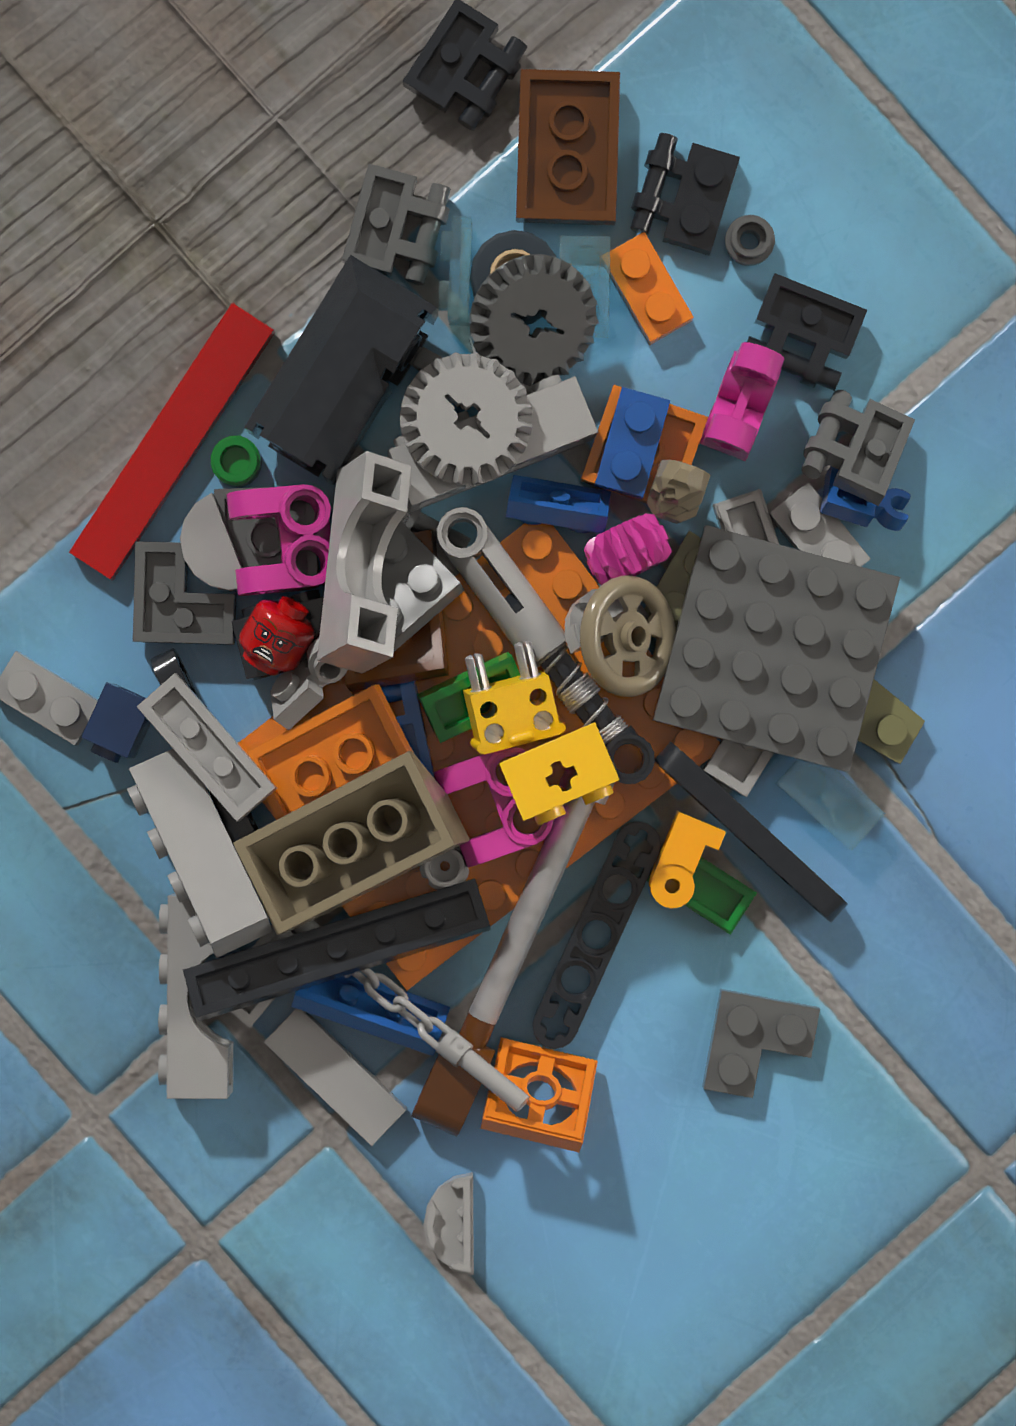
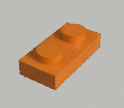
M645 231L601 256V262L649 345L693 321L694 317Z

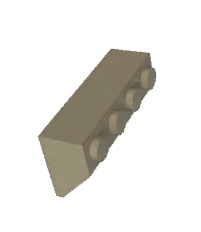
M408 751L233 842L276 934L280 935L295 930L455 849L470 841L448 794L412 751Z

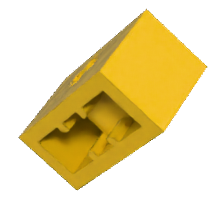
M595 722L499 763L523 821L534 817L537 825L544 824L566 814L562 804L582 796L585 805H588L613 794L614 792L610 784L620 780ZM561 761L565 768L574 765L577 775L570 778L571 788L568 790H562L559 784L549 786L546 777L553 773L551 764Z

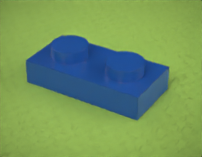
M625 387L621 388L594 486L643 499L670 400Z
M513 475L506 517L519 519L521 522L530 525L543 523L567 527L577 533L605 532L608 519L611 491Z

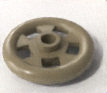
M631 575L619 576L605 582L592 595L586 605L581 621L580 646L583 660L589 673L604 690L621 697H634L650 691L662 680L666 673L676 633L675 621L669 603L654 584L646 579ZM619 599L623 612L618 613L612 618L608 608L615 600ZM641 601L646 604L651 612L647 620L642 614L637 612ZM605 635L603 639L605 647L611 654L606 657L603 655L600 637ZM651 636L656 638L652 658L646 655ZM623 661L635 662L634 676H622Z

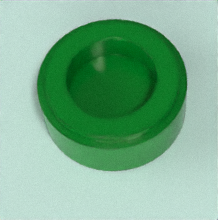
M228 436L215 445L211 454V467L217 478L226 485L242 487L252 483L258 477L262 468V457L258 448L249 439L242 436Z

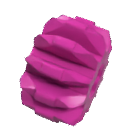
M647 513L598 534L596 537L588 540L584 547V552L588 559V567L592 575L596 576L600 585L619 576H637L666 561L672 550L664 526L660 525L654 514Z

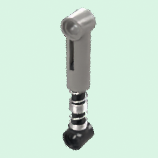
M467 507L448 511L440 519L437 527V539L442 551L447 555L511 644L514 646L518 642L522 643V645L523 641L532 642L537 667L541 666L544 672L549 675V678L557 688L556 695H558V698H561L560 701H563L569 713H576L584 724L583 727L594 722L596 723L620 779L617 782L636 784L645 780L652 772L655 763L654 751L650 743L639 736L632 725L628 727L626 722H623L624 719H621V716H615L607 705L608 698H602L598 693L601 688L591 678L592 676L589 675V672L584 674L580 669L582 662H575L568 653L565 630L486 525L483 517L475 510ZM459 522L470 523L477 531L476 541L467 548L455 547L448 539L450 529ZM481 554L510 591V594L505 598L476 561V558ZM624 744L634 745L642 755L640 767L635 772L629 774L619 771L614 763L616 750Z

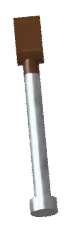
M574 765L565 769L559 783L560 786L567 790L571 788L570 778L577 775ZM582 796L562 804L566 814L554 819L551 832L543 843L459 1032L462 1037L473 1045L472 1050L489 1064L492 1061L495 1050L486 1045L595 804L593 802L585 805ZM609 796L595 802L605 805ZM438 1054L411 1117L457 1137L481 1083L461 1066L454 1067Z

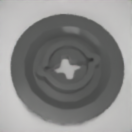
M544 254L525 255L502 264L482 283L472 303L469 326L472 343L476 352L480 356L497 359L501 365L514 372L520 383L532 386L554 375H569L570 368L577 362L584 361V353L589 345L594 344L593 334L595 326L599 324L596 316V305L598 303L590 288L591 285L571 264L554 256ZM542 309L541 316L557 329L536 327L533 334H529L530 327L521 318L511 313L525 317L527 315L535 316L538 310Z

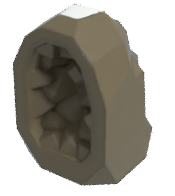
M661 460L647 499V504L652 514L657 518L675 524L695 517L702 503L711 475L698 467L680 461Z

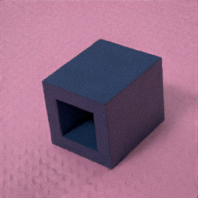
M106 682L81 737L94 743L91 752L115 763L119 762L121 756L135 758L151 724L136 707L146 697L117 684Z

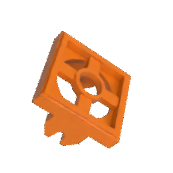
M501 1037L494 1068L530 1096L526 1103L529 1106L527 1119L517 1117L509 1110L505 1102L488 1089L480 1129L580 1153L598 1061ZM526 1066H538L537 1071L529 1073L525 1078L509 1075L515 1069ZM553 1070L567 1079L574 1091L561 1088L558 1079L552 1075ZM534 1081H543L553 1088L555 1096L546 1101L537 1100L529 1094L527 1085ZM556 1104L573 1108L571 1115L563 1122L554 1125L543 1123L545 1110L552 1109Z

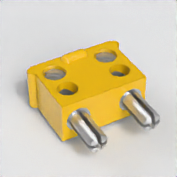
M523 641V645L520 642L514 645L520 676L489 683L482 654L475 653L474 658L472 655L465 658L471 683L470 689L463 690L474 736L470 744L483 755L557 736L566 729V726L558 718L549 675L541 670L538 671L532 642ZM535 689H539L538 697L530 701V693ZM490 701L489 710L485 713H480L482 704Z

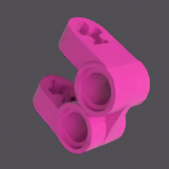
M750 342L741 343L739 349L734 351L699 444L746 461L785 360L781 354Z
M302 484L240 490L226 494L229 520L241 521L275 518L279 531L281 563L236 569L238 596L310 590L317 588L325 582L331 533L329 522L331 506L328 497L322 490L313 485ZM293 501H306L313 507L315 518L312 524L300 525L293 520L290 514V505ZM310 550L318 556L320 570L317 575L306 576L298 570L296 555L299 551Z
M511 747L485 755L482 754L433 772L435 780L447 794L487 780L502 821V828L471 838L470 841L459 846L467 868L535 845L544 840L551 832L553 820L541 824L538 830L533 833H523L516 829L513 824V815L518 807L509 786L502 784L496 776V766L499 761L505 757H515L526 752L522 748Z

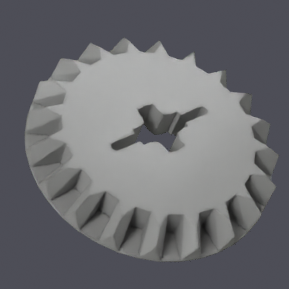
M455 352L450 356L435 359L431 364L420 370L407 387L400 411L401 433L410 455L432 476L451 484H483L509 471L523 455L533 428L532 406L530 405L526 388L521 385L514 372L501 365L497 359L480 356L477 352L472 354H459ZM451 403L456 407L460 406L464 410H468L472 406L478 410L475 420L484 435L468 425L463 427L462 430L456 427L455 423L458 419V414L454 411L455 407Z

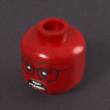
M282 596L279 602L274 600L258 602L239 635L240 645L245 650L243 658L258 670L275 676L280 671L288 672L294 670L299 665L315 636L314 627L305 618L309 612L307 608L286 596Z

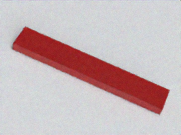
M231 303L70 549V554L110 580L115 579L134 550L135 541H140L274 336V329L234 303Z

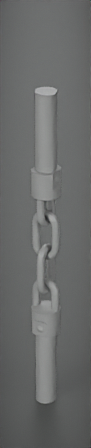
M311 921L294 931L302 933L321 926L315 921ZM369 968L344 976L345 978L351 975L364 985L366 993L386 1010L398 1012L418 1029L419 1036L433 1047L438 1054L454 1067L461 1066L514 1111L519 1112L530 1098L528 1094L473 1051V1045L459 1033L452 1030L440 1019L428 1017L408 1000L406 992L387 976L381 973H374ZM379 981L398 995L393 999V1004L374 990L378 988ZM433 1025L446 1034L440 1043L428 1034L433 1030Z

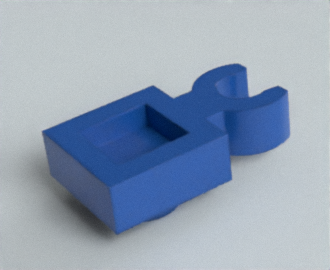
M830 466L825 474L820 513L863 527H868L872 519L876 518L883 527L889 530L900 531L908 520V514L898 512L894 508L898 510L905 508L911 497L908 492L898 488L888 489L885 497L877 506L833 486L838 469Z

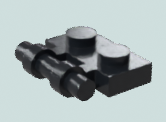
M454 0L405 76L403 87L446 113L455 97L459 98L467 106L458 118V122L467 129L474 131L483 116L489 117L496 107L495 97L507 79H514L521 68L519 60L528 47L523 41L514 36H511L503 50L496 47L491 41L499 30L498 24L463 1ZM482 60L491 69L477 88L468 82L467 78L478 61Z
M659 133L655 149L648 151L644 164L648 171L642 191L635 194L631 208L635 211L630 229L640 234L645 231L646 235H648L653 219L668 222L662 242L710 256L740 157L692 143L687 161L677 159L673 154L678 138L668 133ZM667 176L681 180L674 204L660 199Z
M775 273L754 322L773 330L769 341L766 343L749 336L747 342L767 347L781 354L785 359L781 370L801 377L800 383L812 388L818 384L835 391L842 372L824 366L829 353L844 359L850 356L867 309ZM787 336L814 346L810 358L807 359L782 349Z

